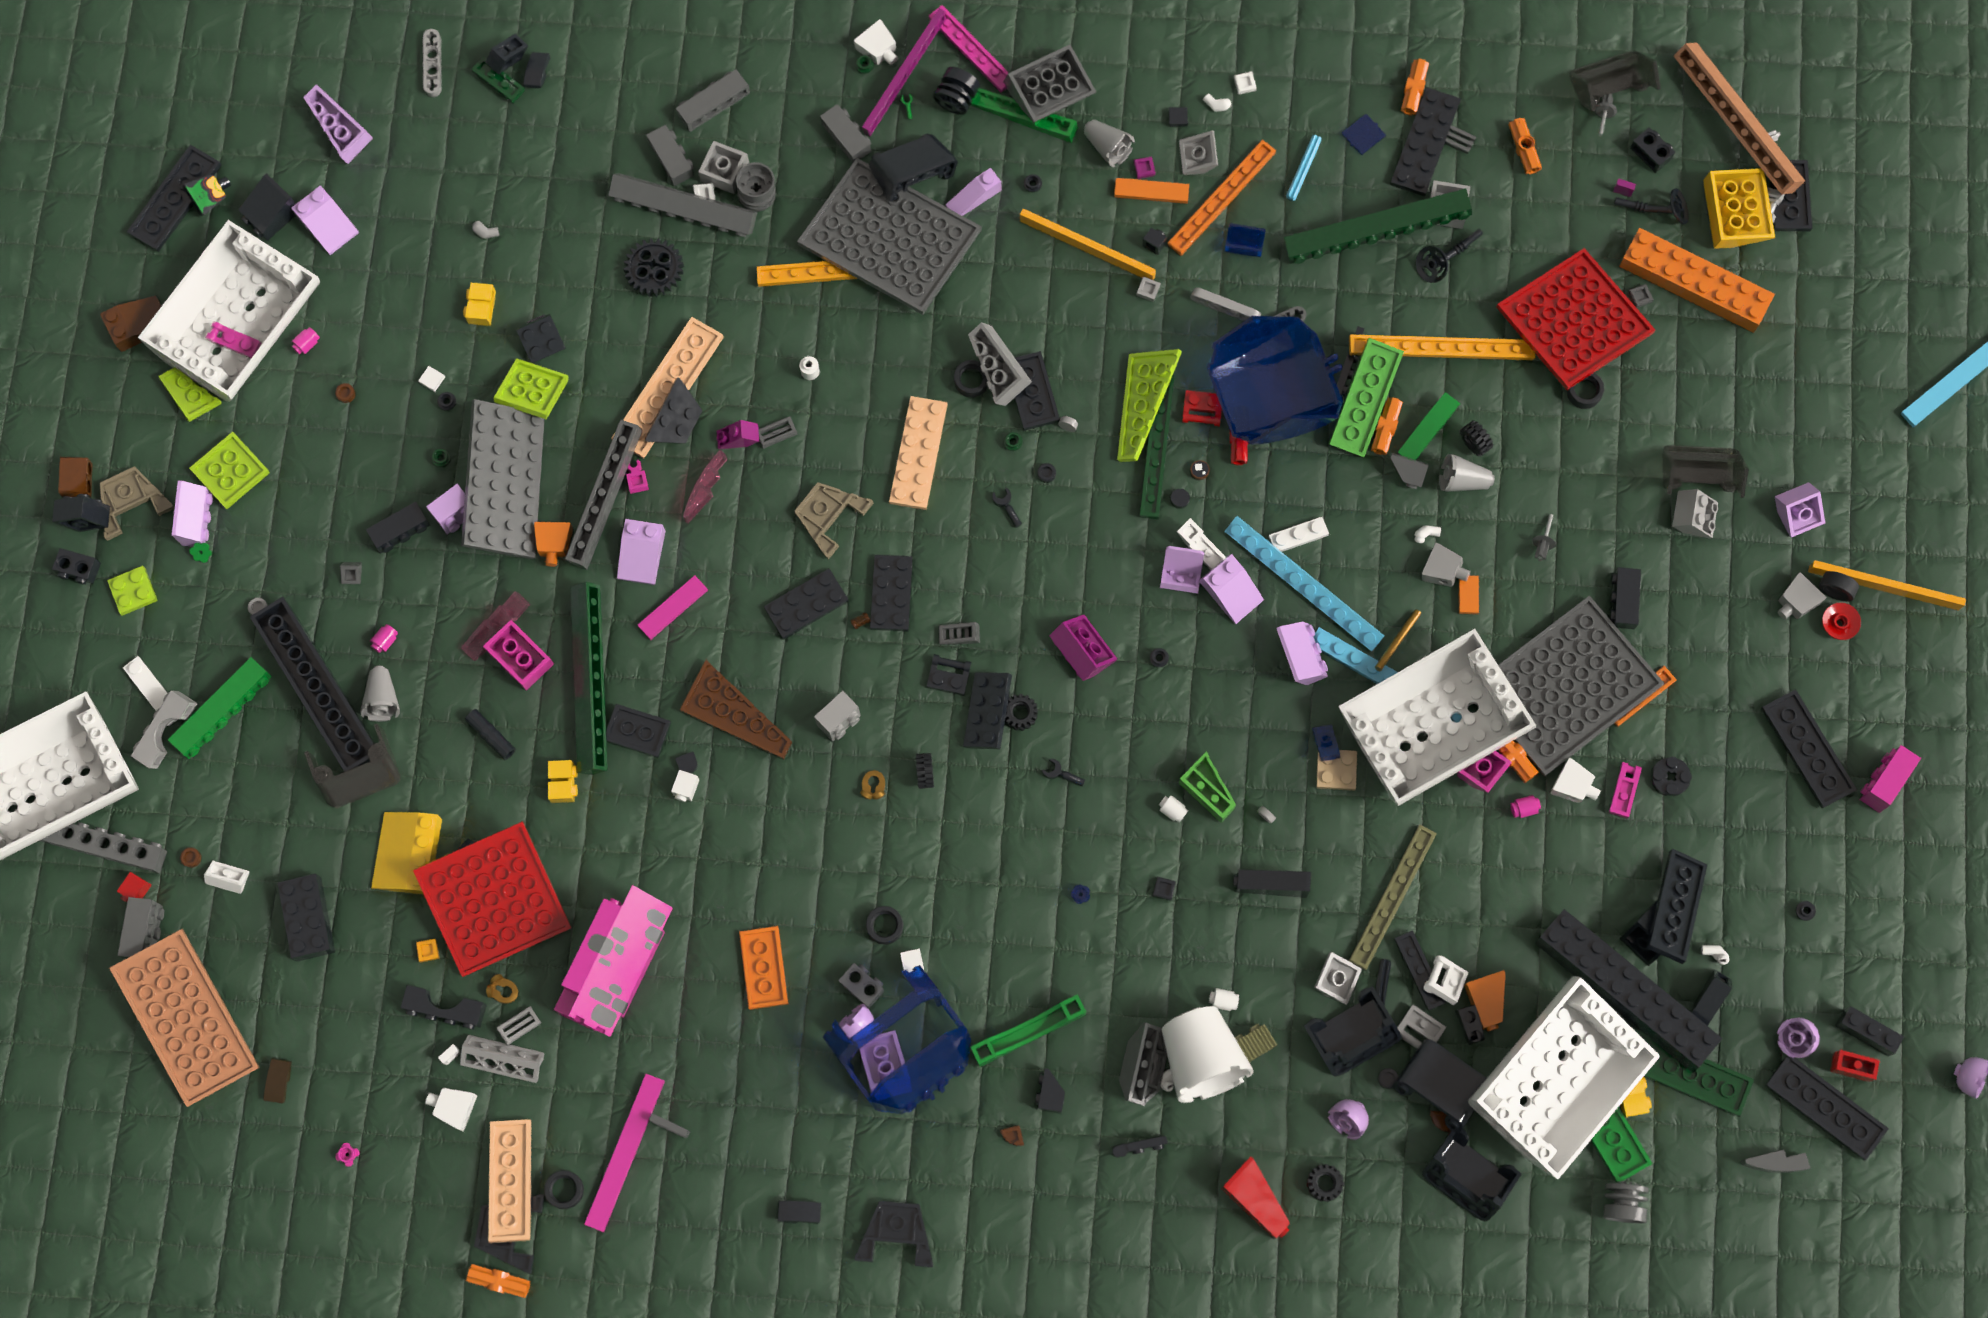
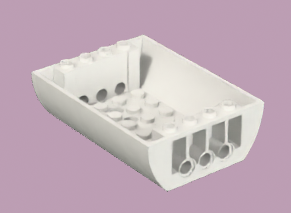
M228 220L138 338L164 362L173 368L176 367L193 381L224 401L230 402L320 284V280L315 274ZM260 289H265V295L257 296V292ZM248 304H255L252 311H246ZM213 321H216L223 326L257 339L262 344L254 356L248 358L210 342L205 337L207 333H210ZM219 332L217 337L221 338L223 333ZM220 347L221 352L218 355H213V350Z
M1475 629L1339 706L1353 737L1396 806L1403 804L1536 728L1533 719ZM1469 705H1478V711L1475 713L1469 712ZM1453 714H1460L1462 719L1459 722H1453L1451 716ZM1420 733H1426L1428 738L1426 741L1420 742L1417 740V736ZM1409 743L1411 745L1410 750L1402 751L1400 749L1401 744Z
M87 692L0 734V860L139 790L107 725ZM85 768H89V769H90V772H89L88 775H86V776H81V775H80V773H81V771H82L83 769H85ZM67 777H71V778H72V781H71L70 784H68V785H63V784H62V782H63V780H64L65 778H67ZM29 796H36L33 803H26ZM11 805L18 806L15 812H8Z
M1574 976L1566 983L1468 1102L1523 1157L1547 1174L1559 1179L1660 1056L1582 978ZM1577 1035L1578 1041L1576 1044L1572 1045L1571 1038L1572 1036ZM1561 1050H1564L1565 1057L1559 1060L1558 1054ZM1539 1080L1540 1087L1534 1091L1533 1083ZM1526 1096L1527 1102L1525 1105L1521 1106L1520 1099L1521 1097Z

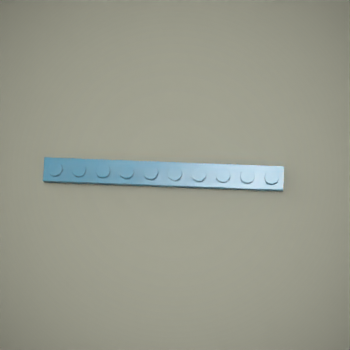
M1236 516L1224 531L1370 651H1373L1384 638L1380 631L1241 518Z
M1320 627L1316 631L1315 636H1313L1315 643L1319 644L1322 653L1376 684L1398 673L1386 665L1382 671H1377L1375 669L1378 663L1376 659ZM1453 714L1451 716L1453 722H1459L1462 719L1460 714Z

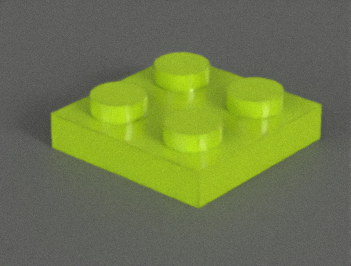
M144 566L107 580L119 613L122 616L158 601Z

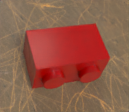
M1839 1050L1833 1054L1830 1072L1871 1082L1877 1078L1880 1060Z

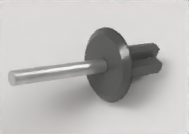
M1610 93L1608 95L1604 94L1602 102L1594 107L1595 114L1602 118L1599 129L1600 136L1603 135L1606 118H1612L1617 113V108L1613 105L1614 98H1612Z
M1549 514L1544 535L1536 536L1532 540L1533 544L1537 546L1535 558L1538 561L1546 560L1548 550L1556 546V542L1548 537L1553 514Z

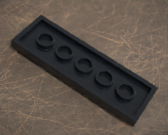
M1426 87L1391 180V186L1426 196L1461 98Z
M190 145L127 230V233L159 252L193 206L182 186L211 174L214 176L222 164Z
M1796 689L1761 708L1822 809L1857 790Z
M1675 849L1669 851L1647 949L1680 964L1686 962L1708 864Z
M1787 1055L1765 1084L1768 1089L1863 1161L1868 1159L1889 1129L1795 1057Z

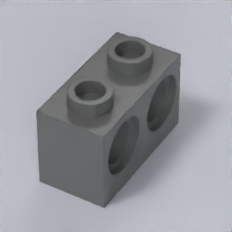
M853 963L838 981L869 1009L884 993L882 988L884 984L876 977L872 979L868 976L867 973L869 971L863 965L857 966ZM852 974H859L861 976L860 981L857 983L851 982L850 977ZM869 986L876 989L872 996L865 994V989Z

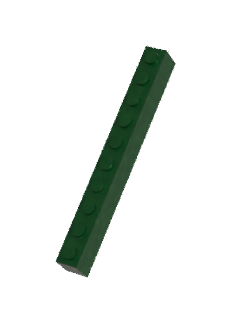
M1465 188L1286 236L1284 239L1290 263L1300 264L1310 258L1319 259L1325 254H1337L1341 250L1348 248L1356 249L1366 243L1371 245L1381 239L1390 240L1395 238L1396 235H1409L1415 230H1427L1438 224L1446 225L1452 220H1465L1472 215V207L1467 189Z
M584 582L571 587L577 773L594 775L608 771L600 585Z

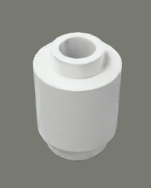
M807 356L800 361L801 374L805 379L813 380L819 375L818 361L814 357Z
M1172 795L1169 798L1165 796L1159 804L1162 807L1159 811L1172 821L1176 820L1178 823L1188 812L1185 808L1186 806Z
M1215 988L1214 992L1211 991L1209 1003H1212V1007L1227 1011L1237 1009L1238 994Z

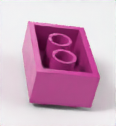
M512 620L483 646L526 691L554 665L552 660Z
M1902 745L1896 749L1892 748L1882 758L1881 762L1883 764L1872 773L1871 778L1873 779L1862 788L1860 793L1863 795L1859 800L1878 813L1882 812L1892 804L1921 758Z

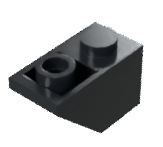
M1045 1068V1072L1040 1073L1038 1085H1042L1041 1093L1037 1092L1035 1104L1038 1105V1110L1062 1114L1065 1091L1051 1071Z

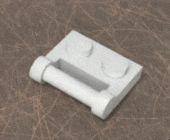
M1436 956L1433 962V970L1429 980L1425 982L1424 990L1428 993H1434L1450 1004L1455 1005L1458 1002L1468 972L1445 957ZM1444 968L1446 969L1441 985L1436 984L1441 969Z

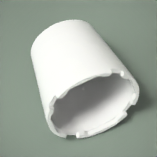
M1216 1007L1195 1008L1173 1018L1163 1026L1164 1043L1177 1098L1180 1102L1189 1103L1194 1101L1193 1098L1196 1097L1204 1100L1219 1095L1243 1083V1077H1250L1253 1074L1252 1066Z

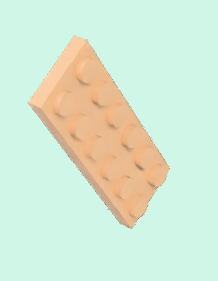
M910 397L889 504L927 510L948 406L947 402Z
M531 1120L490 1122L489 1242L530 1241Z

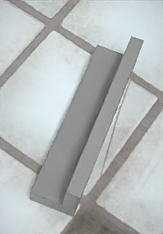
M468 1035L462 1045L460 1065L537 1083L539 1068L544 1060V1053ZM467 1054L474 1055L477 1060H466ZM492 1059L496 1065H488L485 1060ZM504 1064H512L515 1069L509 1070ZM523 1069H534V1074H526Z

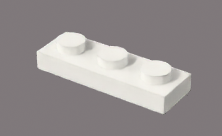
M1323 517L1270 534L1269 540L1271 544L1283 552L1327 537L1329 532Z

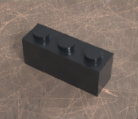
M415 501L369 527L366 531L378 551L386 553L391 551L398 543L408 541L414 534L424 532L430 524Z
M1618 567L1611 575V584L1614 585V590L1610 594V603H1613V610H1610L1609 619L1617 628L1635 629L1639 625L1641 569Z
M1851 1006L1843 1010L1835 1025L1837 1028L1888 1057L1896 1054L1904 1038L1903 1035Z

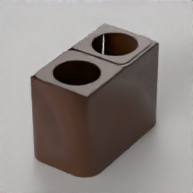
M60 457L59 494L62 498L64 496L77 497L78 494H86L91 498L92 462L88 458Z

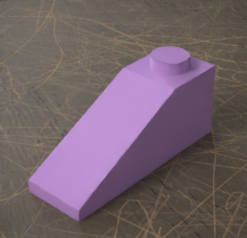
M989 168L975 177L946 204V207L963 216L1001 191V181L994 171Z

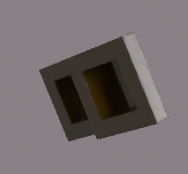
M271 1059L263 1101L282 1104L285 1102L292 1061Z

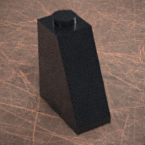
M1714 969L1690 1012L1708 1026L1731 991L1732 979Z

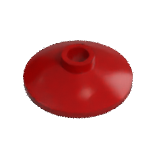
M1835 603L1829 606L1823 613L1822 625L1826 633L1832 638L1848 640L1859 632L1861 617L1853 606L1846 603ZM1838 620L1843 623L1842 626H1839L1837 624Z

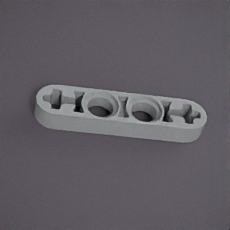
M428 29L423 35V87L426 94L430 97H437L442 90L441 37L435 29ZM433 35L435 36V38H433L434 46L431 45L430 38ZM435 51L437 56L435 58H428V53ZM436 68L437 72L434 75H429L428 70ZM431 81H433L435 85L433 91H430V88L432 87Z
M1194 288L1190 296L1194 302L1251 324H1257L1261 313L1253 308L1201 288Z

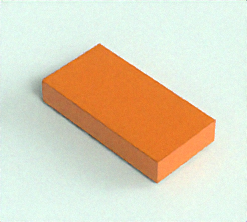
M1469 576L1467 581L1459 579V614H1478L1479 576Z

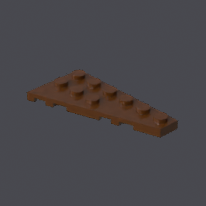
M705 660L680 711L784 760L792 741Z

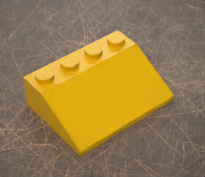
M1762 169L1710 171L1703 180L1714 249L1733 248L1774 239L1775 233L1764 171Z
M384 812L371 888L423 894L413 869L436 860L442 818L436 814Z

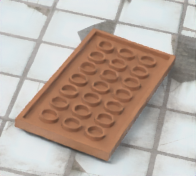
M183 929L109 968L186 1107L259 1068L258 1063Z

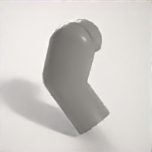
M481 221L473 223L472 229L474 233L482 239L499 236L498 227L488 229Z

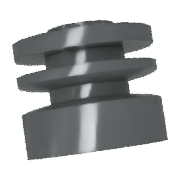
M755 162L746 164L739 170L736 177V186L741 205L746 209L756 212L769 208L776 197L775 178L772 170L762 163Z
M1632 1182L1605 1184L1606 1190L1614 1191V1193L1605 1194L1606 1198L1614 1200V1204L1604 1205L1603 1219L1625 1223H1647V1209L1639 1207L1638 1204L1648 1202L1647 1197L1639 1196V1194H1648V1187Z

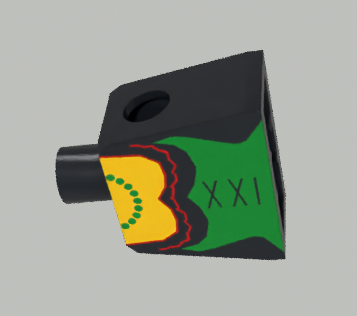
M211 174L188 182L182 188L199 215L203 217L226 198L223 190L231 185L225 176L216 181L215 177Z

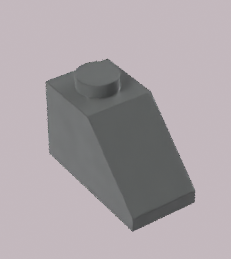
M1392 453L1391 460L1402 481L1406 482V486L1417 489V486L1422 487L1428 464Z

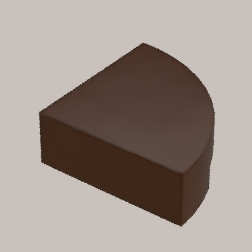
M1430 1111L1433 1124L1439 1130L1450 1133V1129L1447 1128L1444 1121L1447 1115L1442 1111Z
M1020 1125L1000 1130L1003 1138L1008 1143L1015 1146H1024Z

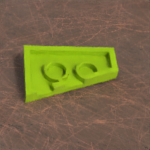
M176 367L159 376L160 381L188 422L222 404L221 400L209 394L206 389L194 383L191 378Z

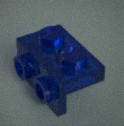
M1230 223L1225 252L1261 257L1266 229Z

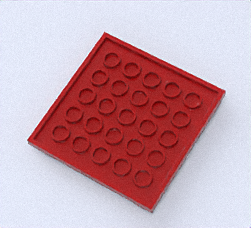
M1585 248L1501 301L1496 307L1566 390L1655 332L1654 327Z
M523 821L413 869L462 977L571 929V925Z

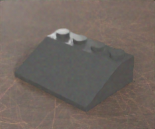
M1067 45L1008 73L1003 81L1012 98L1033 123L1096 93L1071 45Z

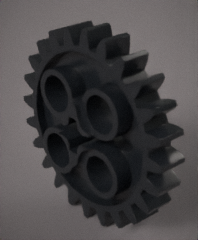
M650 238L649 243L643 240L642 246L636 243L637 249L631 248L632 255L626 254L628 260L624 261L627 267L623 268V270L627 273L625 277L626 280H629V285L633 286L634 291L640 289L641 295L646 291L648 297H650L651 293H654L657 297L658 292L665 295L666 289L672 292L670 286L677 287L676 281H681L680 275L684 274L683 269H681L684 267L683 262H681L683 259L679 255V250H674L673 244L668 246L667 240L661 244L660 238L657 239L656 243L653 242L652 238ZM644 256H651L648 260H643ZM663 258L669 259L665 263L660 262ZM641 273H647L645 277H639ZM665 275L664 279H657L658 276Z

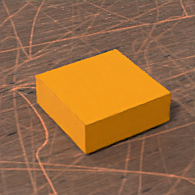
M436 939L416 942L420 963L440 959Z

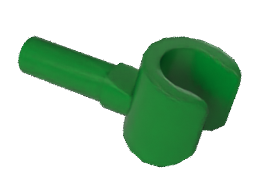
M909 94L910 101L908 102L904 100V95L901 97L906 107L908 120L912 119L910 103L913 97L911 94Z

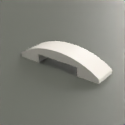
M1190 518L1177 533L1190 549L1204 552L1203 563L1211 570L1225 556Z

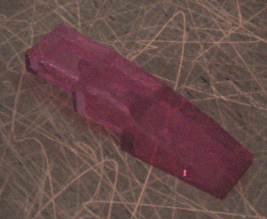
M721 450L708 463L693 488L683 514L686 523H689L713 497L710 489L720 479L717 471L727 461L726 454Z
M514 591L503 606L499 605L488 620L484 619L461 649L476 661L486 652L483 646L510 620L515 623L530 606V603L518 592Z

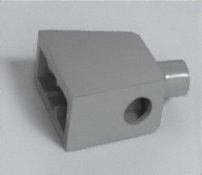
M1435 543L1422 572V581L1452 587L1456 578L1467 581L1470 571L1461 568L1463 564L1461 556L1439 543Z
M1800 572L1778 601L1783 607L1778 611V614L1785 620L1791 614L1796 619H1799L1819 606L1827 597Z

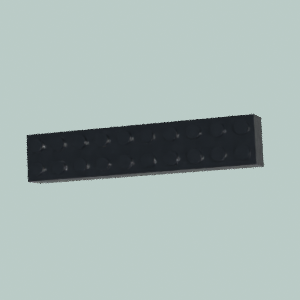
M281 597L251 615V620L344 772L352 778L384 758L289 602L284 597Z
M1565 909L1535 943L1575 977L1582 978L1605 1002L1690 1072L1694 1073L1723 1039Z

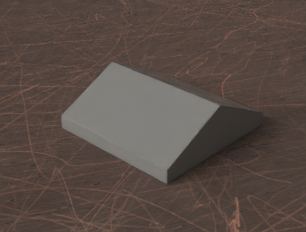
M1213 130L1179 140L1184 175L1203 174L1218 166Z
M1329 952L1314 988L1323 995L1347 1005L1362 968L1333 952Z

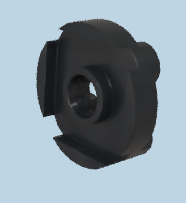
M1676 757L1660 760L1651 772L1653 787L1657 792L1665 796H1678L1689 787L1692 779L1688 766ZM1668 772L1675 774V781L1667 780Z

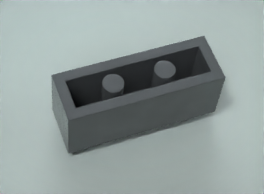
M837 104L820 116L821 124L850 161L854 163L856 158L862 159L871 152V141L866 135L863 136L861 134L858 124L849 119L850 116L845 108L841 109Z
M664 125L647 134L650 146L674 186L693 177L692 169H694V166L690 159L686 160L684 157L686 153L681 144L677 145L675 141L677 137L672 129L669 130Z

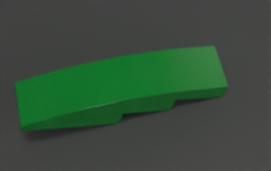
M1445 392L1398 453L1417 460L1461 403Z

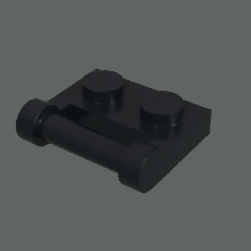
M934 654L927 688L964 696L972 662L946 659ZM938 665H943L964 671L963 675L937 670Z

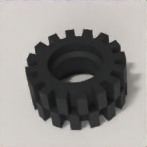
M1477 421L1469 422L1459 431L1462 440L1465 441L1464 444L1476 456L1481 457L1493 448V441L1489 438L1490 435L1486 433V429H1483V426L1479 425Z
M1015 694L1012 698L1009 697L1005 723L1017 731L1018 729L1023 731L1025 728H1031V725L1035 724L1038 714L1037 705L1034 703V700L1030 699L1028 695L1023 696V694H1019V696ZM1021 705L1027 708L1028 714L1025 718L1017 719L1013 715V709L1016 706Z
M931 753L916 754L918 788H934Z
M1329 1164L1318 1165L1309 1173L1307 1187L1313 1198L1318 1199V1201L1328 1202L1337 1198L1343 1191L1344 1178L1340 1170H1337L1335 1166H1330ZM1322 1175H1328L1333 1180V1186L1328 1191L1321 1190L1318 1186V1179Z

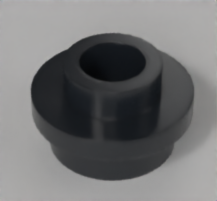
M1035 174L1028 175L1024 180V187L1029 192H1037L1042 187V180ZM1035 182L1036 185L1031 186L1030 183Z
M444 392L438 397V406L445 411L451 410L456 405V397L450 392ZM445 400H450L449 404H444Z
M1162 648L1154 649L1150 654V662L1155 667H1164L1169 661L1167 651ZM1156 656H1162L1163 660L1157 661Z
M1802 901L1796 906L1795 911L1799 919L1809 921L1814 918L1816 908L1811 902ZM1804 907L1809 909V914L1804 913Z

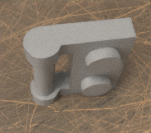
M1414 1005L1411 1006L1397 1027L1402 1035V1039L1415 1048H1418L1422 1042L1404 1031L1406 1025L1424 1038L1435 1042L1438 1041L1446 1028Z

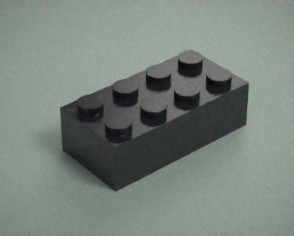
M315 873L278 882L291 959L298 962L335 953L322 878Z

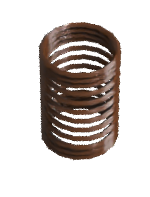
M864 612L861 618L855 617L854 620L851 619L850 621L853 627L858 629L860 626L862 627L869 623L870 619L867 613Z

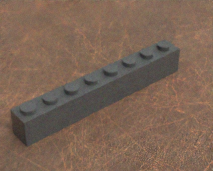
M621 173L613 174L608 195L614 197L613 200L618 202L626 200L631 202L632 206L642 207L644 205L649 207L648 210L665 211L666 215L671 217L683 216V220L694 222V220L701 221L703 226L711 227V225L718 226V230L725 232L733 230L736 231V235L743 237L753 233L757 212Z
M624 420L619 422L565 558L569 564L586 570L589 567L642 433V430L636 424Z

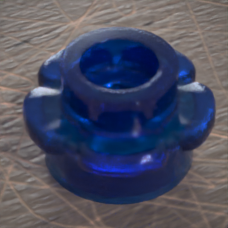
M1077 885L1072 890L1071 897L1076 903L1082 904L1090 899V890L1087 886Z

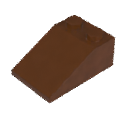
M152 296L116 305L100 313L114 344L121 352H124L142 343L138 338L162 306L157 296Z

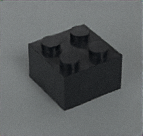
M78 494L77 497L64 496L63 499L54 500L52 522L77 532L108 528L110 506L102 503V500L91 499L86 494Z

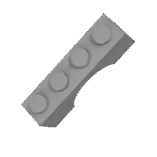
M171 690L165 695L161 708L156 710L153 715V721L144 729L143 737L133 747L134 752L131 757L148 768L157 769L167 754L162 742L165 727L176 719L188 720L197 705L195 701L179 691Z

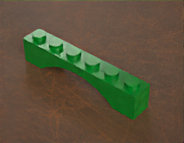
M1077 994L1014 1028L971 1046V1051L980 1068L1085 1016L1086 1010Z

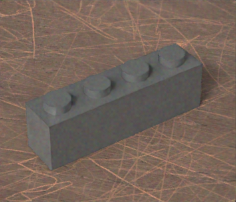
M737 69L732 72L730 71L722 79L712 82L708 88L696 92L692 98L681 102L676 107L677 115L689 132L750 94L749 86Z

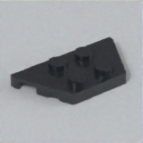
M679 377L675 379L644 439L645 442L685 444L703 410Z

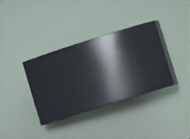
M531 53L525 72L524 87L542 88L547 77L545 70L551 59L549 53Z
M778 1201L777 1222L794 1224L798 1222L820 1223L821 1203Z

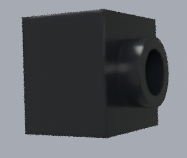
M1151 227L1143 238L1142 246L1159 255L1166 244L1167 236L1161 230H1155Z

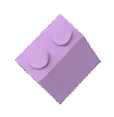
M1809 482L1775 496L1777 513L1790 537L1825 524L1821 492Z

